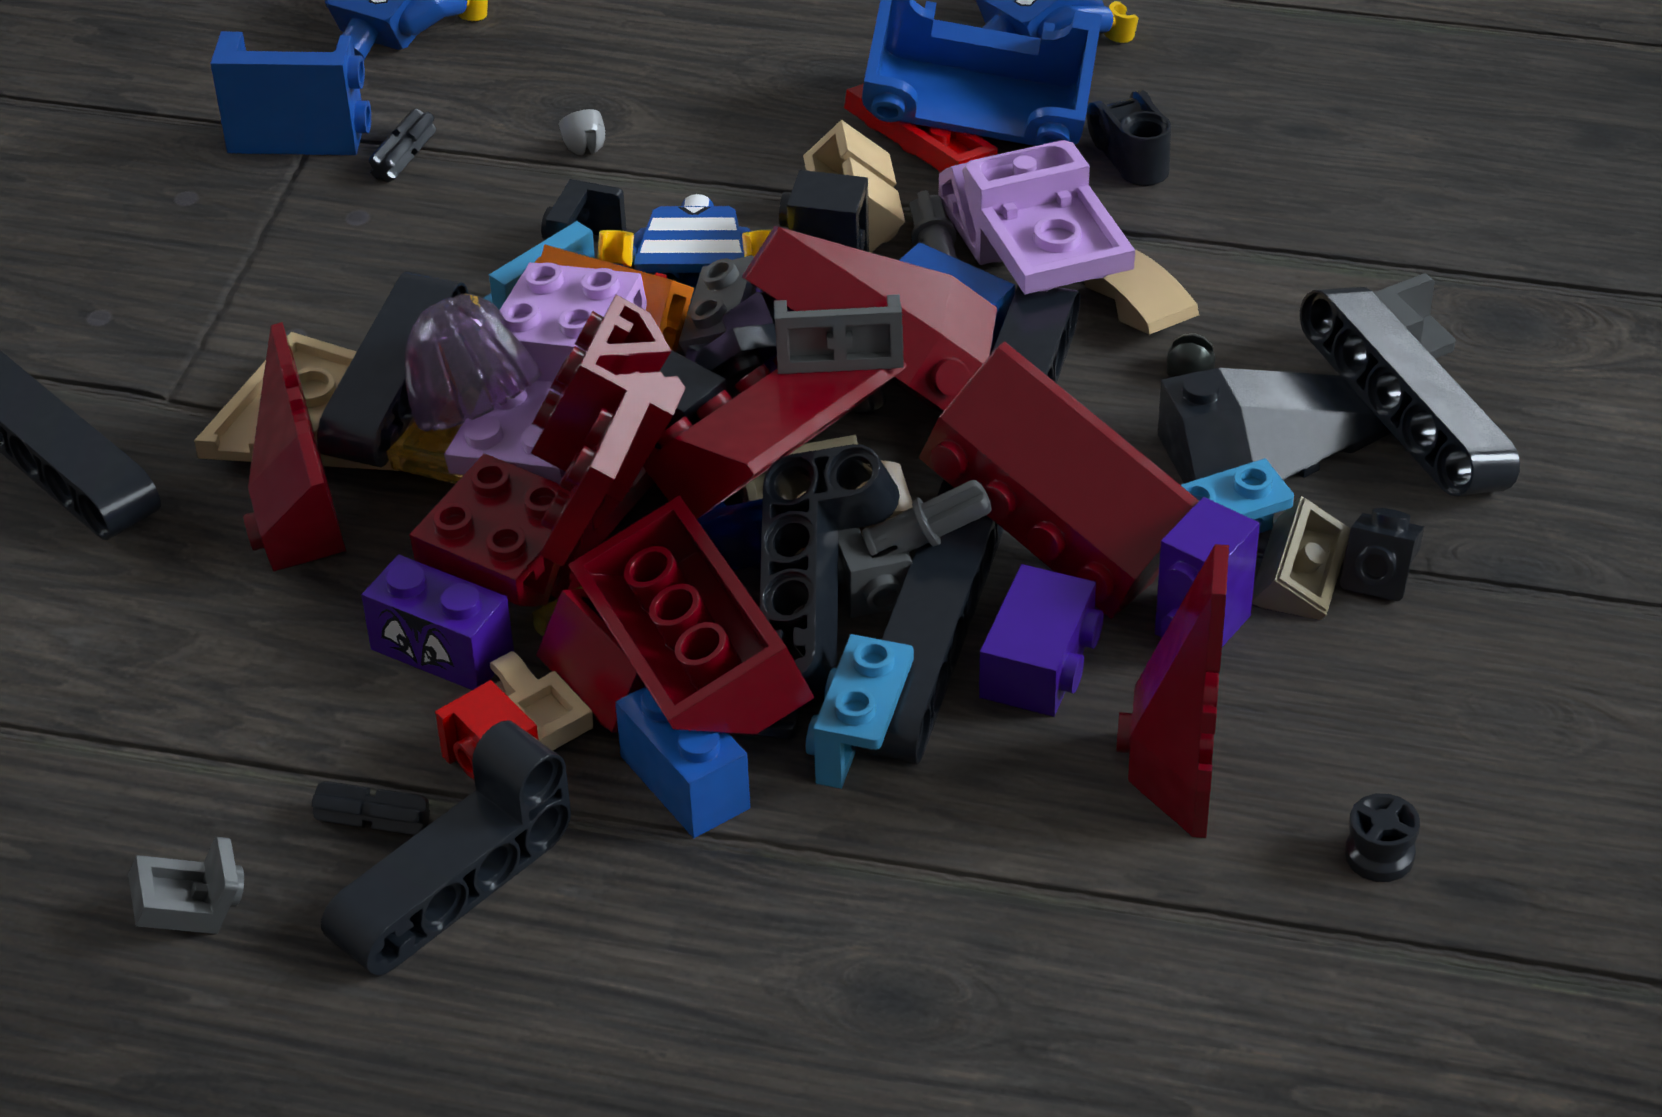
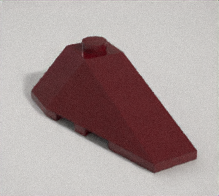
M774 226L741 277L773 300H787V309L789 311L887 307V295L900 294L903 325V359L908 367L890 381L926 406L942 413L990 356L997 307L954 276Z
M283 322L270 326L248 483L254 512L243 515L253 551L265 548L273 572L346 551L296 362Z
M1215 544L1136 682L1133 713L1119 712L1116 752L1130 753L1128 781L1189 835L1197 838H1206L1213 745L1216 730L1219 673L1225 619L1229 545Z

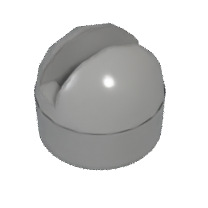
M593 109L576 111L565 116L559 122V128L568 150L576 155H584L586 147H588L591 154L596 153L603 147L605 142V126L599 111Z

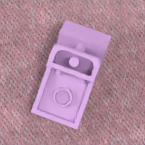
M1062 140L970 160L967 163L946 168L939 173V196L943 201L945 212L979 265L1003 262L1024 295L1038 291H1048L1055 287L1085 280L1100 279L1111 274L1134 269L1135 249L1089 186L1090 166L1073 142Z
M529 262L483 336L493 376L444 453L449 473L464 475L486 453L560 484L565 471L531 454L542 432V429L532 425V422L549 390L560 395V393L550 387L567 355H570L573 347L576 346L574 344L592 311L604 316L616 294L646 310L647 300L641 273L614 271L608 268L592 269L562 266L554 263Z

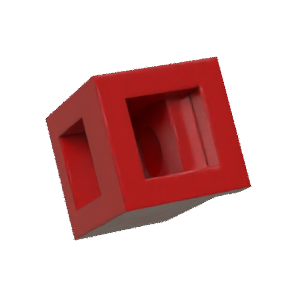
M492 680L435 711L442 757L449 764L457 760L463 771L472 779H474L472 767L474 750L483 734L493 725L501 721L510 720L539 740L537 725Z

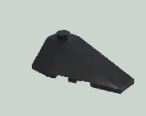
M1215 368L1161 379L1158 436L1184 484L1264 458L1267 459L1282 480L1296 473L1305 478L1320 470L1321 460L1339 451L1354 453L1391 434L1390 430L1340 375Z

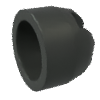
M1196 333L1183 334L1175 339L1167 354L1166 370L1170 378L1214 369L1215 354L1212 344L1205 337Z

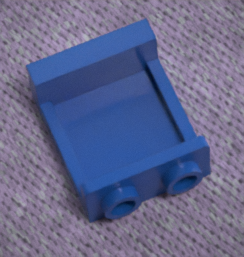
M221 31L210 64L227 153L357 155L362 133L368 134L371 129V106L369 101L361 99L360 89L363 88L365 79L364 59L361 55H355L351 35H340L334 52L246 51L243 32Z

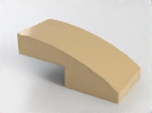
M1135 250L1133 270L1111 274L1100 279L1084 281L1085 287L1115 299L1120 322L1147 334L1158 332L1199 315L1197 303L1184 287L1162 266Z

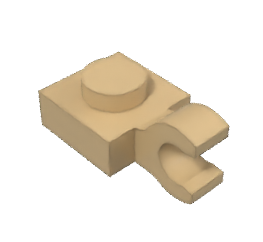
M513 651L490 662V668L501 680L495 684L537 725L539 741L551 750H555L593 729L592 710L555 671L537 679L527 668L523 660Z

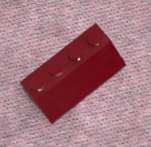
M1005 341L994 350L940 415L919 456L920 460L954 488L970 480H977L984 487L990 500L991 511L987 516L1054 572L1096 582L1095 606L1110 619L1115 617L1154 582L1159 573L1161 540L1199 502L1190 492Z
M776 356L772 361H773L774 364L777 366V356ZM904 362V368L778 374V368L771 373L766 365L763 364L734 385L740 393L732 399L728 392L724 390L695 411L700 418L699 422L692 425L685 416L666 429L658 440V444L662 449L649 458L643 467L669 502L680 495L698 520L766 472L778 459L790 455L841 419L908 366Z
M680 495L568 564L673 729L758 734L814 698L786 645Z

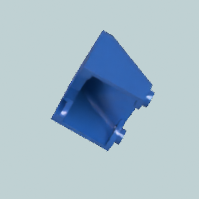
M880 0L862 93L863 105L877 119L885 122H906L1033 146L1062 140L1073 142L1074 145L1079 142L1086 118L1102 15L1075 10L1073 20L1069 26L1054 31L1055 24L1044 22L1041 38L935 20L936 2L926 1L924 8L916 3L915 0Z

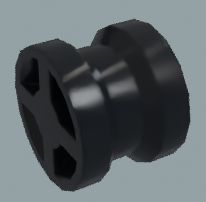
M1375 793L1361 798L1354 804L1349 817L1350 834L1345 847L1347 863L1355 873L1371 881L1391 882L1403 878L1411 871L1415 861V842L1420 830L1418 812L1408 801L1392 794Z

